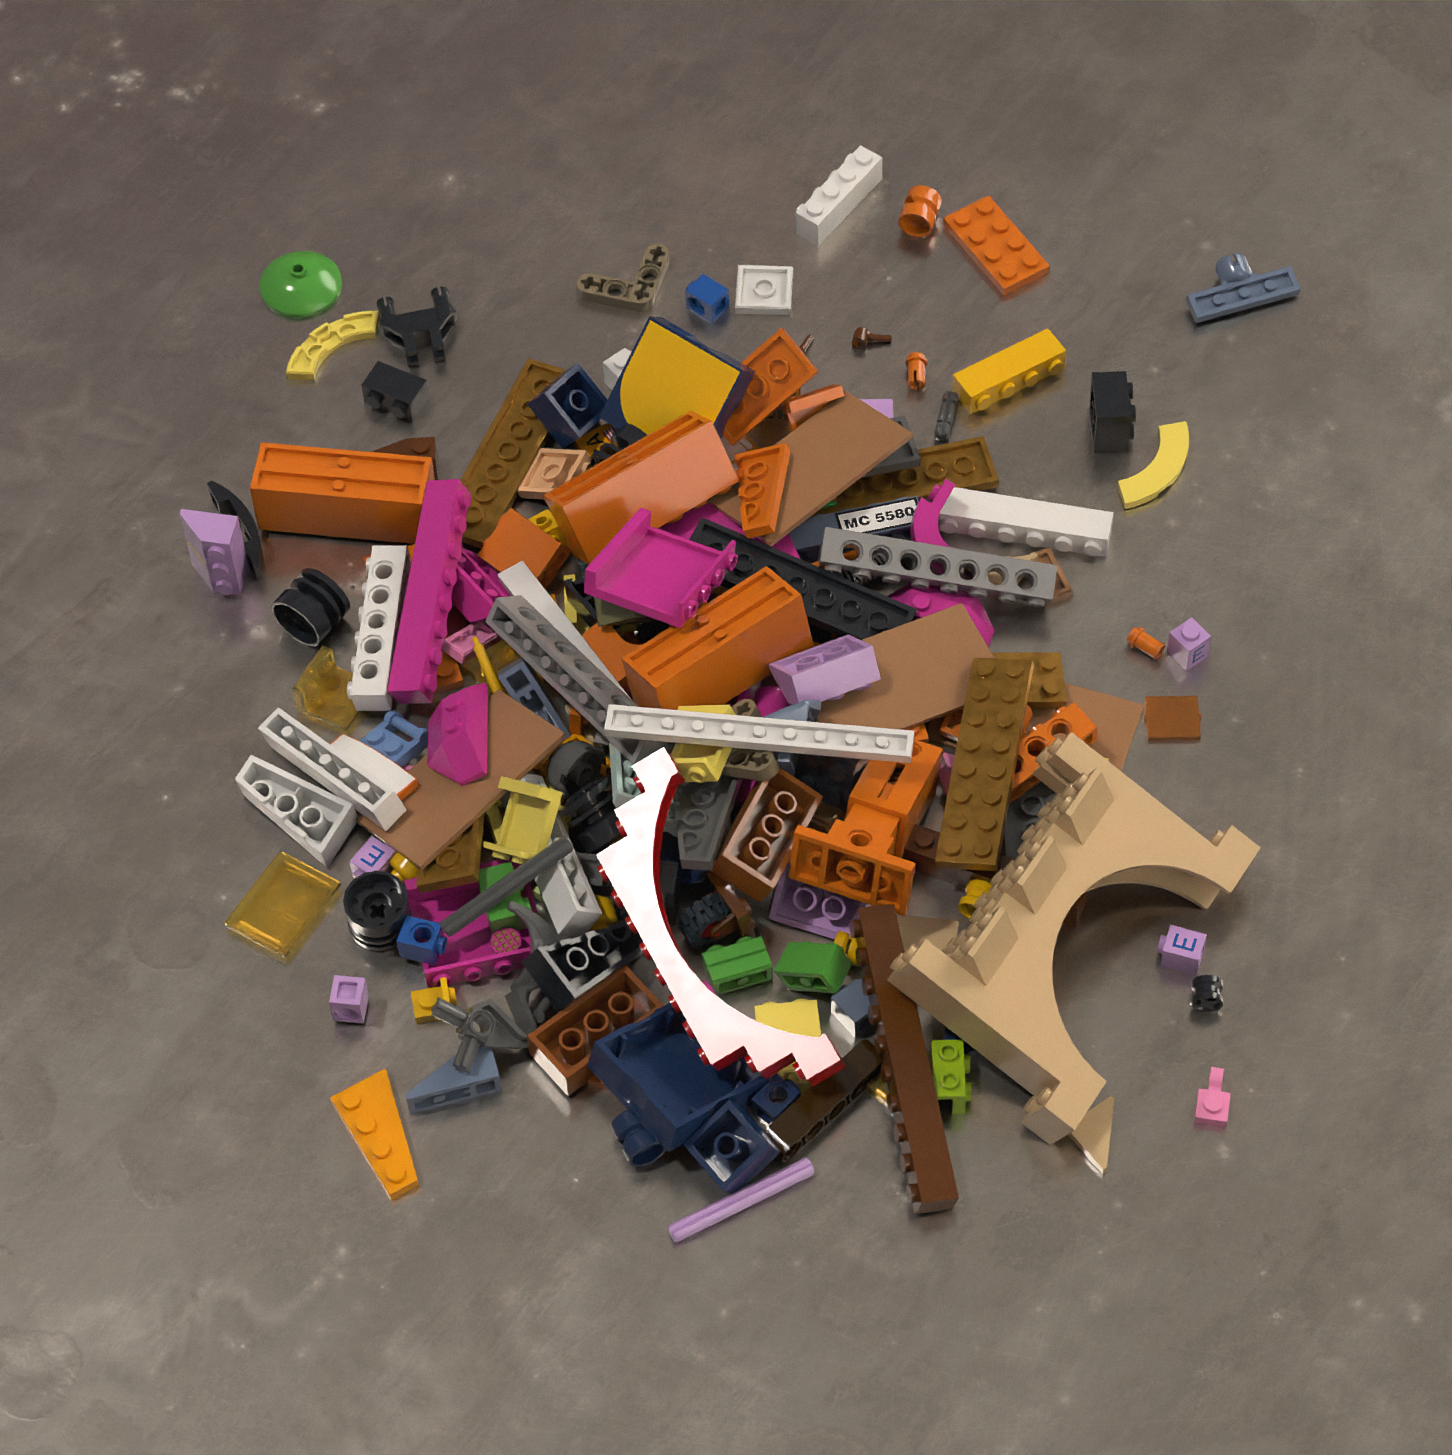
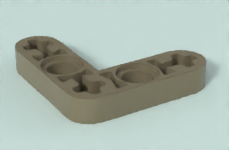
M661 243L648 246L633 282L592 273L581 275L576 281L578 297L585 301L636 312L649 311L654 306L670 264V251L668 247ZM657 255H661L657 259V265H655L653 262V258H656ZM653 274L657 278L653 281H646L643 279V276ZM613 289H619L622 291V294L611 296L608 292ZM643 290L646 291V297H643L642 300H637L641 298Z
M751 699L741 700L732 707L736 715L761 717L758 707ZM732 748L721 775L766 781L778 773L779 764L771 751ZM746 758L742 763L734 766L737 761Z

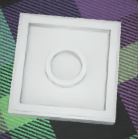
M738 265L735 314L791 315L793 266Z

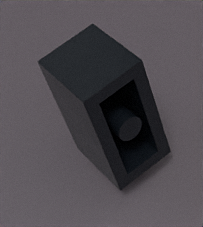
M377 361L361 384L364 402L369 406L383 409L398 418H406L414 421L429 399L426 379Z

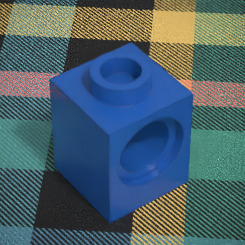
M704 274L696 281L690 282L685 290L686 308L711 324L729 308V289Z
M406 916L396 941L399 955L403 958L435 965L438 956L444 954L447 946V937H444L440 923ZM423 939H428L425 943H419Z

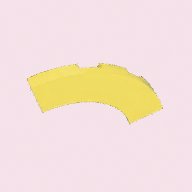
M363 311L343 315V319L330 324L326 322L309 334V338L301 346H297L287 365L286 378L315 380L319 366L333 351L353 341L376 339L379 311Z
M1186 421L1159 426L1160 446L1154 460L1138 474L1118 481L1117 487L1124 509L1136 507L1155 499L1160 492L1171 486L1179 477L1189 448V431Z

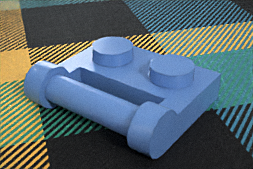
M390 710L385 714L384 721L368 732L360 742L377 750L400 767H404L428 747V729L424 727L419 728L403 719L401 713ZM399 729L414 739L407 742L393 734V732Z

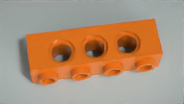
M1075 702L1068 707H1060L1054 712L1050 720L1043 725L1040 723L1034 726L1029 731L1028 736L1020 741L1016 768L1020 771L1014 775L1009 804L1041 782L1032 774L1038 763L1035 762L1037 757L1030 755V753L1035 750L1042 751L1045 747L1048 748L1056 739L1053 737L1055 734L1063 733L1068 735L1072 732L1089 746L1097 741L1096 725Z

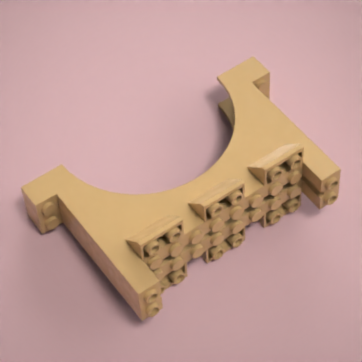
M1072 732L1063 739L1057 737L1035 759L1038 766L1032 774L1057 793V795L1050 803L1047 802L1037 814V817L1040 819L1035 825L1031 824L1022 835L1021 839L1024 841L1017 850L1020 855L1015 861L1011 860L1004 870L1000 869L989 883L992 885L988 893L984 892L975 902L974 907L976 910L969 919L972 924L967 930L963 929L955 939L952 938L942 951L927 939L917 946L912 943L904 954L901 952L892 962L890 968L894 971L887 979L1033 1095L1023 1108L1026 1114L1020 1122L1049 1145H1052L1077 1128L1107 1082L1087 1063L1073 1044L1064 1027L1055 1000L1052 981L1054 947L1063 920L1070 908L1082 894L1090 890L1113 884L1136 883L1166 889L1188 899L1206 911L1220 889L1228 895L1233 891L1261 848L1233 825L1222 832L1217 830L1208 841Z

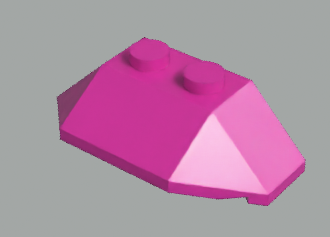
M461 544L462 554L457 563V581L453 585L452 603L469 622L486 621L495 599L511 595L500 583L497 570L475 553L463 549Z
M909 583L887 596L917 609L913 621L962 603L988 648L990 646L995 630L980 599L970 596L969 591L958 590L957 593H947L940 591L939 586L929 585L928 588H917Z
M485 683L464 688L442 699L428 721L427 766L461 786L487 775L488 686Z

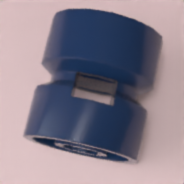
M629 1110L619 1114L610 1125L616 1140L623 1145L622 1151L632 1167L648 1165L660 1158L666 1150Z

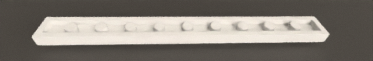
M612 704L608 705L604 727L606 737L911 763L914 745V731Z

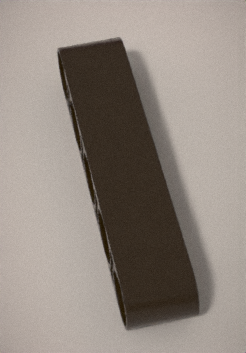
M862 1040L842 1058L846 1068L817 1085H812L764 1130L781 1152L777 1157L782 1162L791 1160L881 1077L880 1070L883 1064L881 1054L876 1053L875 1046L869 1040Z

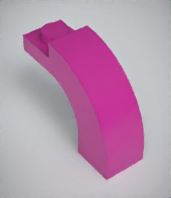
M945 479L942 486L935 484L927 498L932 503L921 497L912 516L911 541L950 547L939 533L938 517L956 484ZM938 562L930 564V570L933 574H944L942 564Z

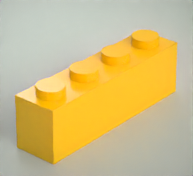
M1047 328L954 373L952 392H956L959 395L958 400L969 414L984 410L1003 398L1011 397L1015 392L1023 388L1031 387L1050 375L1058 374L1065 368L1066 350Z

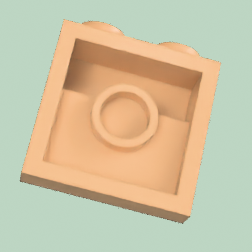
M540 448L517 490L520 498L544 499V494L591 468L588 452L586 450Z

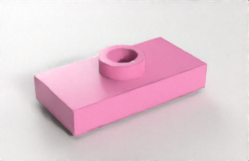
M485 621L473 622L443 640L442 651L463 664L476 656L473 649V637L477 636L479 642L487 650L500 642L501 636Z

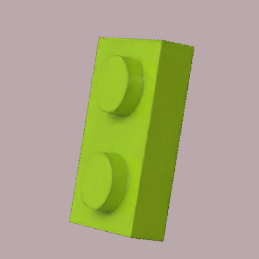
M933 1040L932 1069L937 1100L952 1099V1114H965L966 1102H971L972 1099L971 1083H965V1074H970V1055H964L963 1040Z

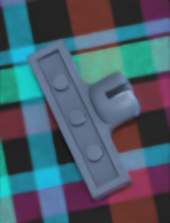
M1233 253L1235 258L1233 262L1229 254L1217 261L1215 272L1221 285L1187 294L1186 302L1195 323L1299 295L1301 288L1292 267L1288 266L1263 274H1255L1251 271L1246 256L1243 254Z

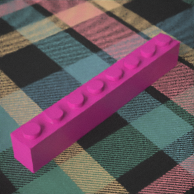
M459 479L427 481L387 689V692L399 704L432 703L433 693L437 688L436 677L438 666L442 661L443 639L447 635L446 622L448 612L452 608L451 595L453 585L457 581L456 568L458 559L462 554L461 541L463 533L466 531L467 509L471 504L470 491Z

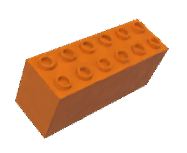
M689 411L543 496L568 548L572 550L571 554L589 565L640 508L651 511L650 526L658 529L666 523L680 520L683 517V513L688 510L704 506L708 502L707 499L712 496L728 492L739 479L712 421L693 411Z
M261 442L250 485V492L259 530L415 544L427 481L435 480L432 457Z
M765 566L699 608L692 619L689 618L681 628L676 626L669 627L621 659L633 701L637 706L677 710L679 706L723 705L770 675L771 671L768 664L808 650L814 645L802 594Z

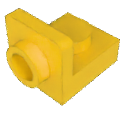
M446 977L440 978L441 986L411 991L416 1024L441 1020L433 1016L431 1011L438 998L457 1005L454 987H448Z

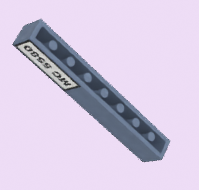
M917 496L901 497L893 501L872 503L868 506L843 509L839 512L825 515H814L789 534L800 559L808 563L819 561L822 535L825 527L891 538L902 536L911 540V521L919 500ZM845 548L842 553L853 551L854 549Z

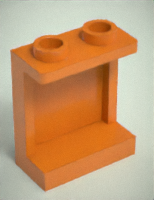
M831 384L785 401L782 405L790 432L794 431L834 399L845 396L842 385Z
M510 507L508 512L500 517L498 526L492 535L482 543L478 556L500 572L523 561L544 589H546L572 550Z

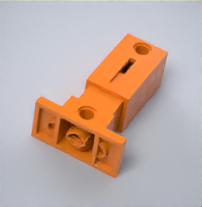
M914 739L911 763L869 760L849 795L845 821L836 819L828 834L801 825L797 826L793 836L788 878L873 906L894 904L896 913L905 916L909 908L916 863L902 859L915 824H920L936 794L943 748Z

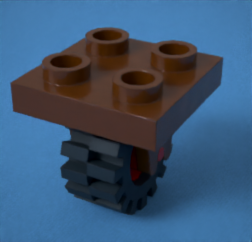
M707 872L706 876L712 892L702 897V900L693 902L694 906L692 908L688 906L685 909L687 913L681 914V920L678 921V928L691 947L701 949L703 946L707 948L710 943L714 945L718 943V939H724L726 935L734 931L737 932L740 938L746 936L756 938L753 928L757 925L751 916L753 912L744 897L738 898L735 893L736 887L713 872Z

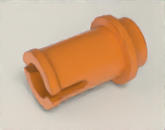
M913 352L905 360V365L908 368V387L917 390V382H919V389H923L926 386L925 367L927 366V359L924 354Z
M1134 627L1126 639V642L1130 643L1132 649L1136 647L1155 660L1160 658L1166 647L1165 643L1145 633L1143 627Z

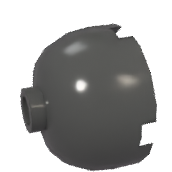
M569 741L561 745L549 757L547 778L551 788L563 792L562 797L568 800L571 795L589 782L602 779L603 775L599 772L602 764L606 766L605 754L585 741Z

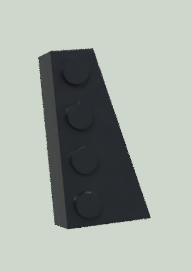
M625 920L598 931L586 932L579 937L567 938L550 946L538 947L521 963L559 1013L625 964L628 965L644 953L639 946L643 940L639 932L633 934Z

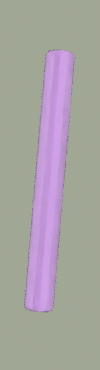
M803 1158L668 1226L669 1234L675 1242H679L814 1174L813 1165L808 1158Z

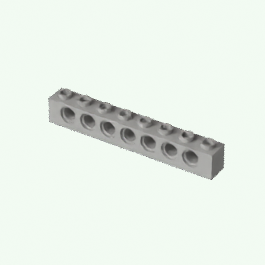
M825 527L823 531L818 567H824V570L834 574H841L843 570L853 572V576L857 578L870 579V576L873 575L882 577V581L898 584L900 580L911 582V586L917 588H928L929 585L939 586L940 591L947 593H957L958 590L969 591V595L972 597L986 598V595L998 596V600L1002 602L1014 603L1017 599L1027 601L1028 606L1038 608L1044 607V604L1049 605L1053 600L1058 565L831 527ZM845 548H853L857 552L858 558L854 561H849L844 558L842 551ZM882 553L886 557L887 563L882 566L876 565L872 561V554ZM905 557L911 558L915 562V569H904L901 566V559ZM933 562L942 564L944 574H933L930 570V564ZM967 567L971 569L973 579L964 580L961 578L959 568ZM997 572L1000 574L1002 583L999 585L992 584L988 580V573ZM1017 578H1028L1031 588L1028 590L1021 589L1017 585Z
M522 595L495 599L485 622L602 735L605 736L604 727L609 704L639 707ZM606 737L633 764L666 747L668 743L663 741Z

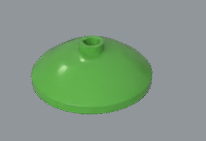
M295 251L276 258L265 268L260 278L259 288L262 300L273 312L289 318H306L322 313L335 303L341 293L342 277L337 265L327 256L312 251Z

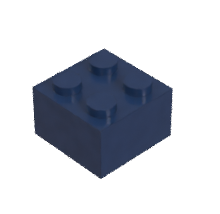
M577 363L555 378L527 405L563 449L582 437L601 419L599 416L607 402V398L581 365Z
M728 1100L683 1143L721 1190L730 1194L744 1188L781 1152L744 1107L731 1100Z

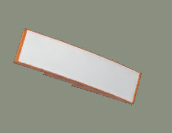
M341 734L330 743L334 748L393 789L401 801L419 787L418 780L414 776L359 740Z

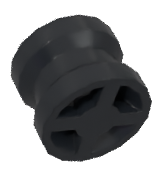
M1200 975L1192 980V990L1195 992L1192 996L1193 1008L1203 1012H1212L1223 1007V997L1220 995V992L1223 990L1221 978L1214 975Z

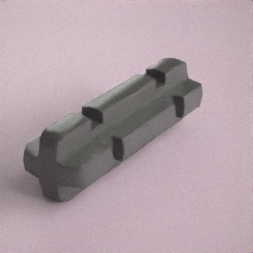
M946 391L943 395V402L937 419L938 423L934 431L936 440L947 441L950 437V429L953 425L959 397L956 392Z

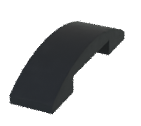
M214 481L207 482L210 500L218 514L238 516L241 531L247 540L244 546L249 568L257 581L263 579L264 556L258 529L252 515L242 501L227 488Z

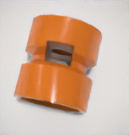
M916 185L911 187L898 219L900 229L912 237L921 238L928 236L932 232L936 215L942 203L940 194L929 186Z

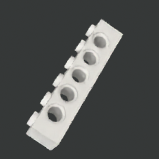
M407 545L372 546L371 557H367L366 560L368 579L367 582H363L362 586L364 605L359 607L358 617L361 625L360 631L355 633L357 652L356 656H352L351 659L353 678L347 685L348 699H352L356 711H390L392 708L393 697L387 692L412 563Z

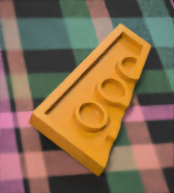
M386 1068L330 1097L331 1104L390 1200L419 1186Z

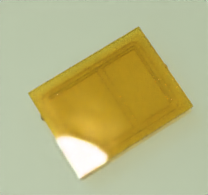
M279 851L224 922V925L252 940L254 943L286 958L341 886V883L300 860Z

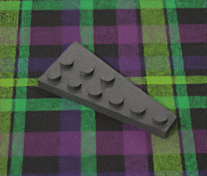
M674 742L667 743L670 755L676 744ZM746 758L737 761L734 766L742 763ZM720 775L718 782H683L678 785L673 802L682 869L712 871L743 778Z

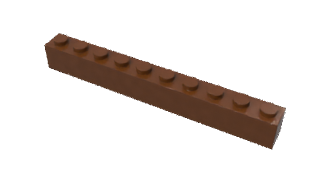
M894 904L859 907L853 919L850 920L849 929L851 937L856 938L858 948L856 949L855 956L858 967H862L863 994L868 996L870 1002L868 1018L870 1024L874 1025L876 1030L874 1037L875 1050L877 1054H881L882 1058L881 1079L884 1084L887 1083L889 1090L887 1106L889 1112L893 1113L896 1124L893 1127L894 1139L901 1146L900 1167L902 1172L907 1174L909 1184L906 1187L907 1199L910 1204L913 1203L915 1214L951 1210L958 1201L959 1195L916 1002L887 980L894 971L890 968V965L901 952L903 954L905 952Z

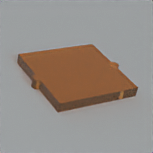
M1197 695L1145 696L1146 715H1144L1143 721L1147 723L1148 741L1201 739L1200 721L1202 720V715L1199 714Z

